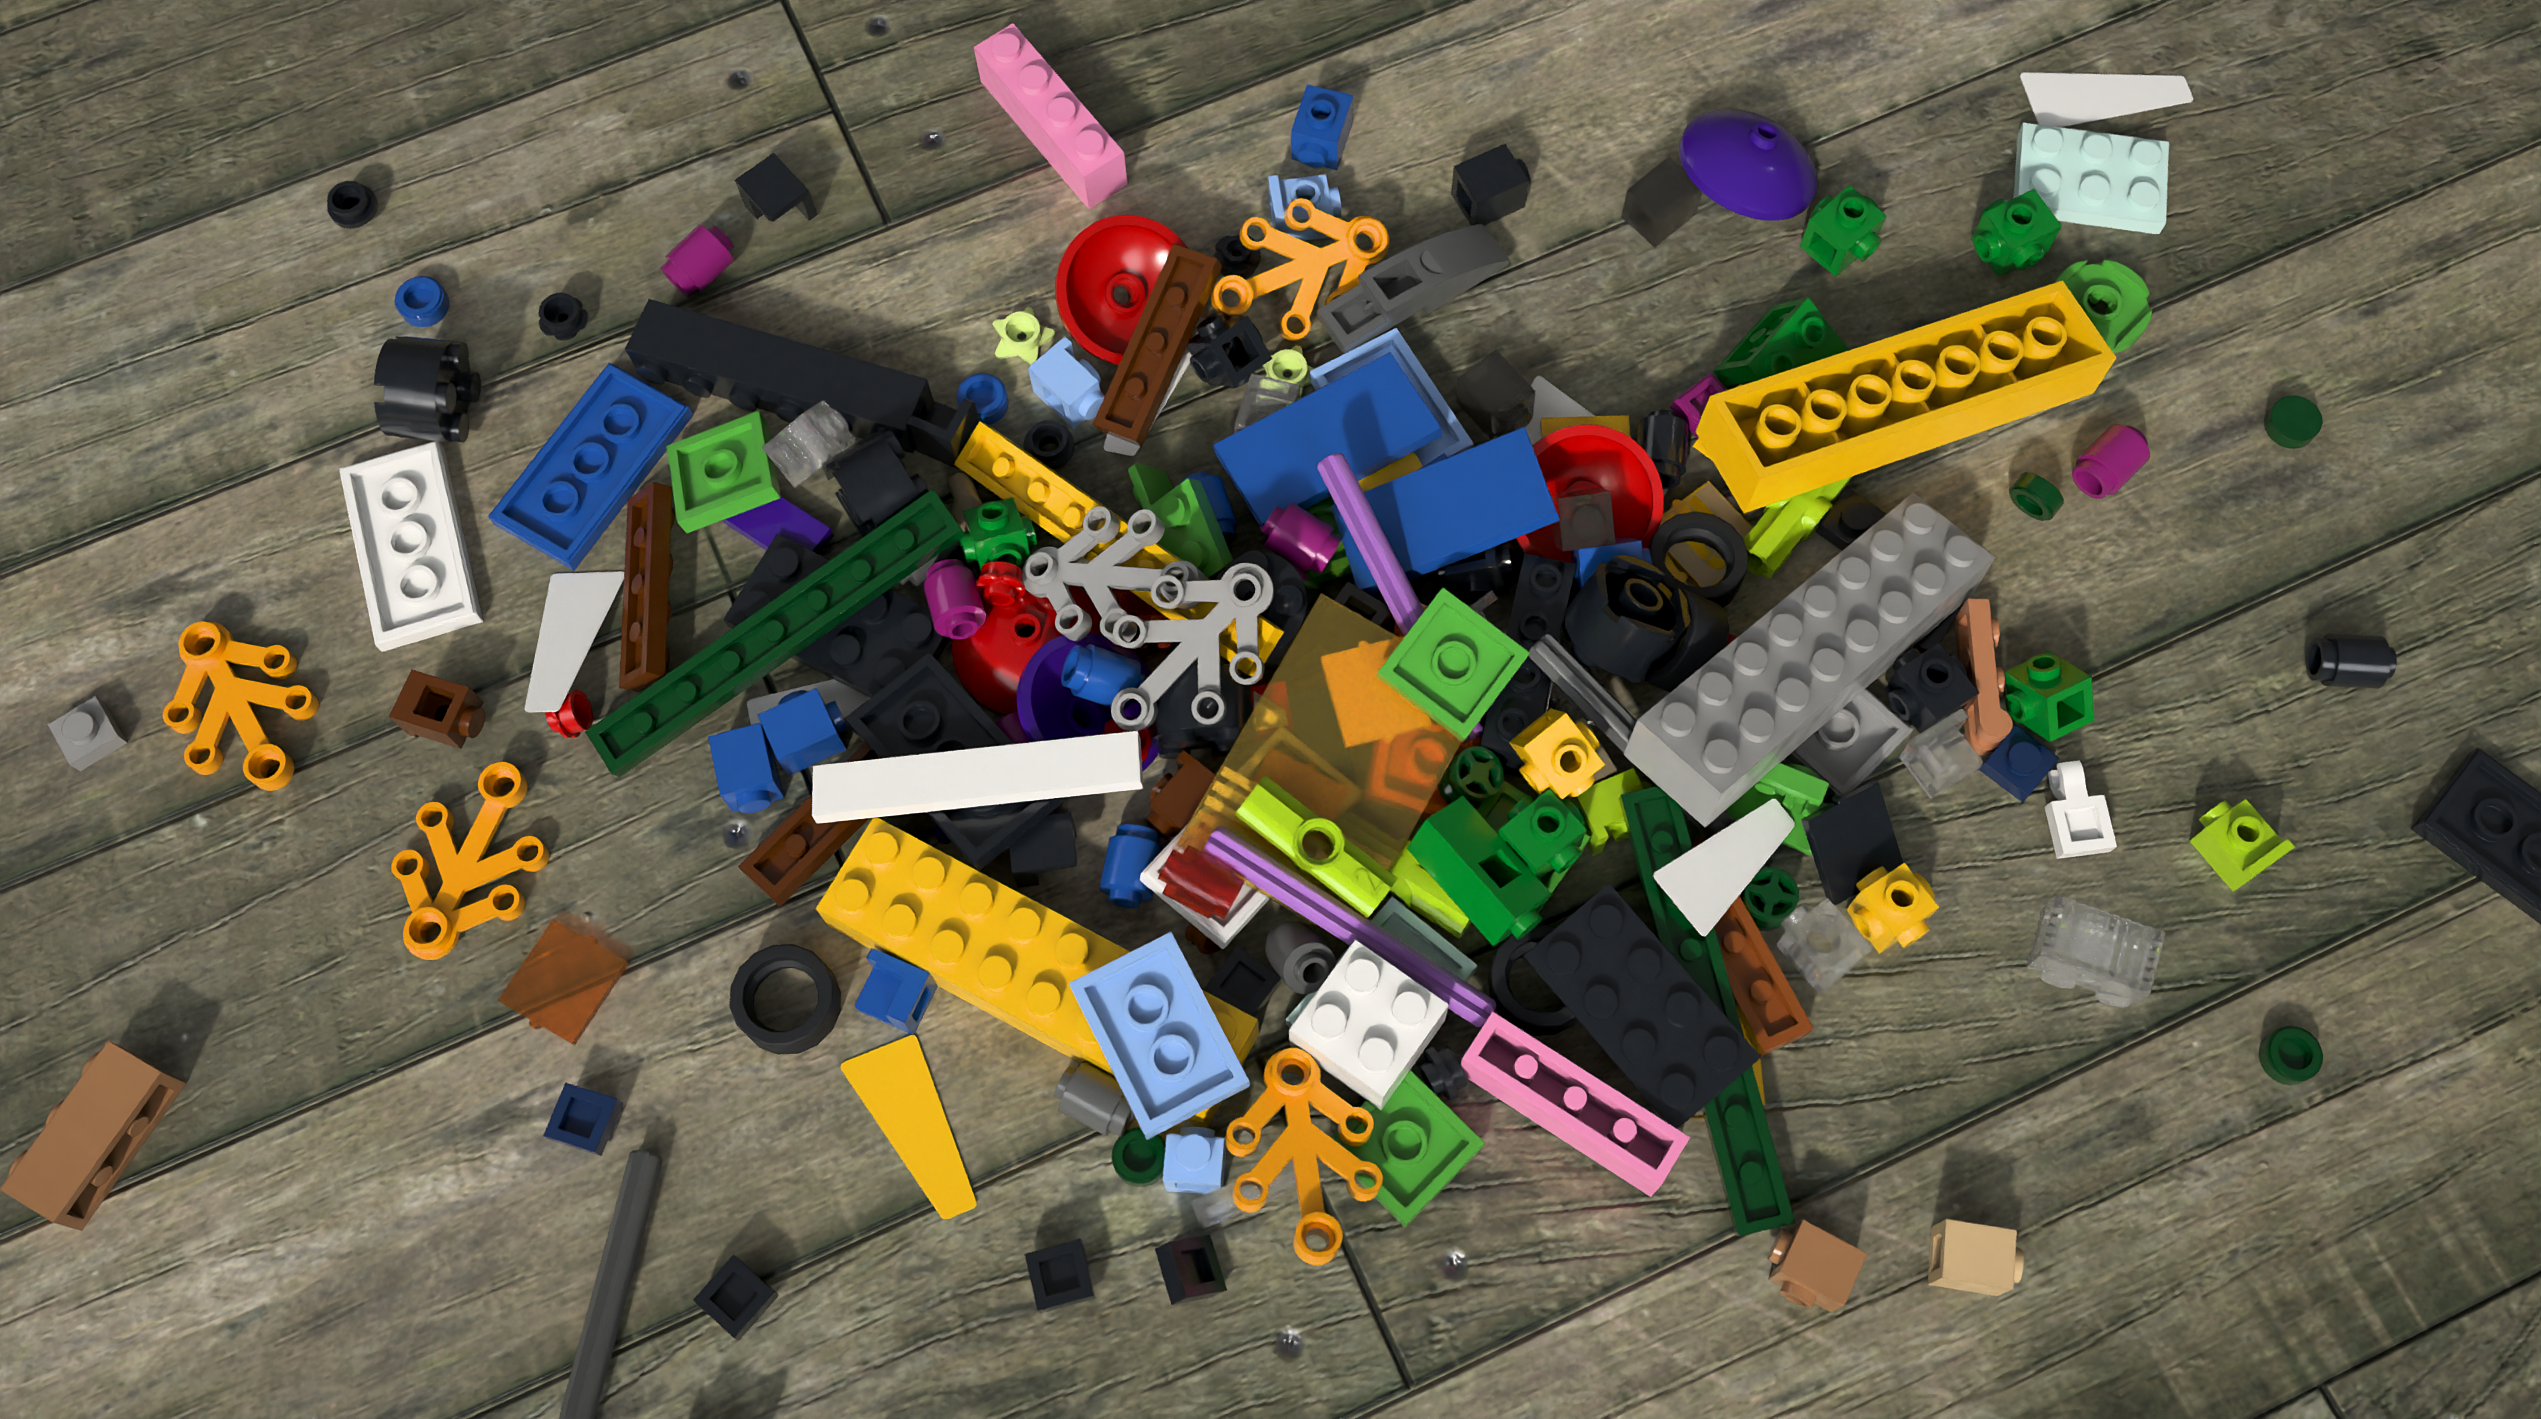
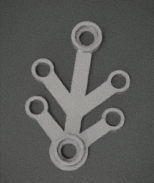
M1105 507L1091 509L1083 520V530L1059 549L1054 547L1040 548L1026 560L1022 569V581L1025 589L1036 597H1047L1057 613L1055 618L1056 629L1072 641L1081 640L1088 635L1092 627L1091 616L1076 605L1068 589L1070 585L1084 586L1102 617L1100 622L1101 633L1114 644L1119 645L1113 636L1114 625L1119 618L1130 614L1122 609L1111 589L1151 592L1154 581L1164 575L1174 576L1178 579L1183 578L1182 581L1207 580L1206 576L1188 561L1172 562L1164 569L1121 566L1142 548L1154 545L1162 538L1165 530L1164 523L1152 511L1142 509L1134 513L1128 522V533L1088 564L1076 562L1099 542L1106 543L1111 541L1119 531L1120 524L1118 518ZM1106 519L1104 526L1097 530L1099 523ZM1151 522L1149 529L1146 532L1141 533L1143 527L1147 523ZM1167 582L1161 586L1160 592L1167 600L1172 602L1177 597L1178 589L1173 582ZM1183 601L1178 608L1190 609L1200 602ZM1075 617H1078L1075 626L1069 629L1070 622ZM1132 621L1124 625L1122 635L1127 642H1130L1136 635L1137 623Z
M1240 563L1229 568L1221 580L1181 581L1174 576L1164 575L1154 581L1151 587V597L1162 608L1174 609L1179 607L1183 601L1219 602L1204 619L1144 621L1140 617L1126 615L1116 621L1113 628V636L1116 642L1125 648H1138L1144 643L1181 642L1138 688H1126L1114 697L1111 705V714L1119 727L1127 731H1141L1150 727L1158 713L1156 701L1197 658L1198 695L1194 698L1191 705L1192 714L1202 724L1220 722L1227 710L1226 702L1221 696L1220 634L1235 619L1238 654L1230 662V674L1236 682L1244 685L1255 684L1262 678L1264 663L1259 657L1258 615L1267 610L1274 596L1272 579L1263 568L1252 563ZM1243 580H1250L1255 586L1254 596L1247 601L1240 600L1236 594V587ZM1167 582H1173L1178 589L1177 597L1172 602L1165 603L1160 598V588ZM1128 622H1136L1140 628V635L1134 642H1127L1123 638L1122 629ZM1249 657L1255 661L1257 670L1253 677L1244 679L1239 675L1237 667L1242 659ZM1207 697L1215 699L1219 706L1216 716L1210 719L1203 717L1199 711L1200 703ZM1129 699H1136L1141 705V714L1135 720L1128 719L1123 712L1124 704Z

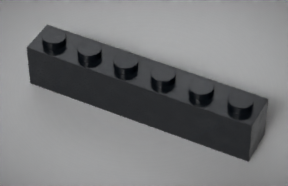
M648 299L625 347L638 375L649 382L664 384L666 381L683 386L687 391L699 397L709 398L711 395L728 399L732 404L743 410L756 411L757 408L775 413L780 419L794 425H801L803 422L822 427L827 433L843 439L849 438V436L864 439L875 432L882 435L890 430L898 440L903 451L911 454L915 450L906 423L911 416L925 420L934 404L928 380L925 378L652 299Z

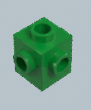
M1849 185L1835 198L1828 195L1815 207L1810 215V220L1799 247L1834 277H1837L1857 258L1864 262L1876 251L1882 242V238L1878 235L1886 215L1880 211L1878 205L1871 198L1862 196Z
M2032 189L2009 201L1999 199L1987 206L1980 214L1981 220L1971 240L1974 243V248L1979 258L1988 263L1999 277L2015 268L2018 271H2024L2035 265L2044 254L2048 253L2062 225L2036 190Z
M1013 497L963 510L967 531L964 532L966 536L959 541L966 564L975 562L979 576H981L982 566L989 562H1007L1023 569L1026 560L1030 557L1029 547L1037 545V539L1030 516L1020 517Z
M2047 651L2033 656L2028 661L2005 671L2007 688L2005 705L2009 715L2016 722L2024 724L2049 742L2094 721L2092 677L2054 653Z
M1550 789L1536 800L1532 795H1528L1519 801L1506 816L1510 821L1499 829L1498 835L1539 880L1552 869L1558 874L1564 872L1579 859L1583 853L1579 847L1587 830L1583 825L1585 821L1578 808L1566 798L1560 800Z

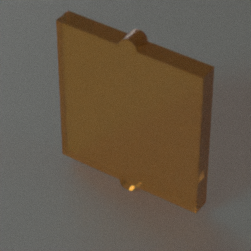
M552 920L497 1001L528 1018L529 1025L535 1030L543 1027L575 1046L629 963L599 946L598 940L593 935L583 937L559 922Z

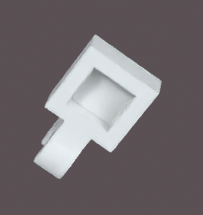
M2080 760L2058 763V770L2049 771L2048 779L2051 791L2059 801H2051L2044 807L2056 858L2112 851L2117 847L2105 796L2088 797L2084 770Z

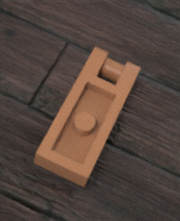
M1967 599L1954 619L1957 655L1967 670L1968 679L1980 693L1966 712L1963 713L1967 747L1973 753L1985 756L1993 753L2001 741L2006 738L2012 729L2013 722L2011 716L2003 709H2000L1999 698L2002 697L2004 692L2005 677L2002 667L1996 666L1994 651L1999 643V622L1997 618H1991L1989 599Z

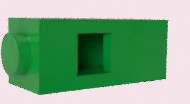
M1464 796L1425 820L1408 845V851L1493 947L1511 934L1517 940L1523 938L1540 923L1543 917L1537 911L1549 898L1551 892Z

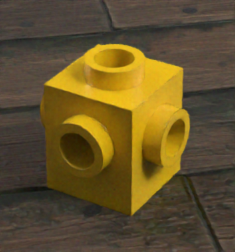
M1549 709L1509 742L1525 763L1519 769L1522 776L1540 795L1550 789L1560 799H1564L1567 795L1569 798L1576 797L1595 782L1596 777L1593 774L1605 765L1595 752L1600 747V743L1591 730L1581 721L1574 724L1567 713L1555 709Z
M1905 863L1889 873L1881 866L1856 884L1860 893L1846 910L1852 917L1859 933L1872 943L1879 954L1897 942L1903 948H1906L1931 930L1926 921L1939 908L1934 901L1933 889L1923 876L1918 873L1913 874Z

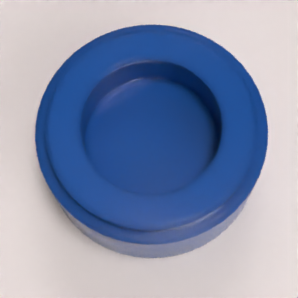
M418 276L404 282L395 294L397 310L408 324L415 327L435 325L445 317L449 309L448 295L440 283L431 277Z
M986 373L972 375L961 383L957 391L958 406H960L964 398L975 402L980 422L987 425L996 423L1007 412L1009 401L1003 382L994 375Z

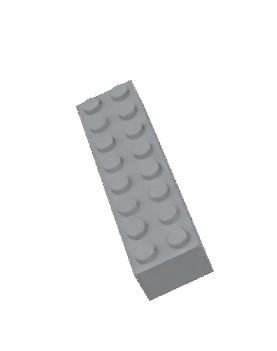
M1913 492L1642 715L1635 724L1623 755L1701 825L1707 827L1967 601L1977 590L1995 557Z

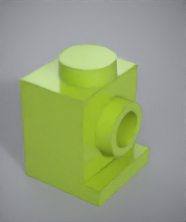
M1634 768L1591 785L1586 791L1572 799V803L1578 808L1584 818L1585 823L1583 825L1587 829L1586 834L1591 836L1587 846L1592 856L1601 853L1607 839L1612 836L1616 842L1629 838L1619 797L1622 794L1651 788L1647 781L1641 783Z
M2247 799L2233 808L2226 800L2215 806L2199 819L2205 828L2190 840V843L2233 892L2295 848L2289 839L2282 841Z

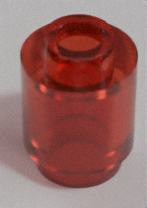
M1189 844L1183 854L1174 849L1172 850L1158 876L1159 880L1167 883L1162 892L1163 895L1208 919L1213 914L1222 920H1225L1245 882L1233 875L1234 868Z

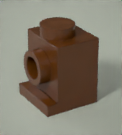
M411 670L389 717L410 736L417 738L421 736L462 749L467 737L475 738L481 732L485 722V711L481 708L484 702L470 687Z
M1182 750L1176 757L1178 772L1174 776L1171 773L1164 775L1151 791L1150 798L1152 801L1149 803L1151 811L1144 818L1149 828L1158 832L1159 836L1164 840H1169L1171 836L1175 838L1198 814L1199 810H1202L1205 806L1203 803L1208 796L1213 798L1217 794V792L1212 790L1216 781L1225 785L1224 781L1185 750Z

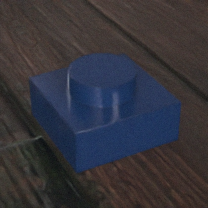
M2015 725L1979 770L2023 803L2060 758Z
M565 1082L543 1136L551 1141L602 1156L623 1102L617 1098Z

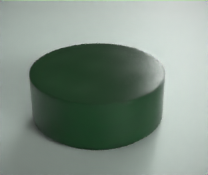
M2293 395L2279 399L2268 411L2264 420L2268 436L2278 445L2290 449L2302 448L2308 445L2320 432L2323 423L2321 412L2313 402L2304 397Z
M2022 473L2009 488L2010 498L2013 503L2025 514L2037 520H2051L2064 504V499L2058 489L2043 477L2033 473Z
M2285 1026L2275 1030L2263 1039L2259 1047V1061L2266 1074L2276 1082L2285 1085H2297L2313 1078L2320 1071L2323 1063V1052L2319 1042L2310 1032L2296 1026Z
M1140 1127L1125 1131L1122 1137H1118L1112 1149V1163L1116 1173L1125 1183L1135 1187H1146L1156 1183L1163 1177L1166 1143L1159 1134L1147 1140Z

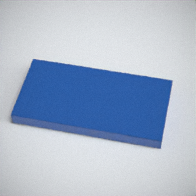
M1391 352L1215 443L1213 448L1218 460L1258 524L1263 528L1277 505L1286 510L1288 505L1293 502L1305 510L1331 496L1317 469V464L1324 458L1335 453H1342L1346 457L1357 481H1360L1442 437V428Z
M609 362L488 515V518L497 527L575 571L627 503L628 499L631 498L667 451L666 446L673 443L693 417L690 407Z
M1525 427L1364 492L1408 580L1560 521ZM1336 504L1331 505L1356 586L1371 596L1379 593L1380 590Z

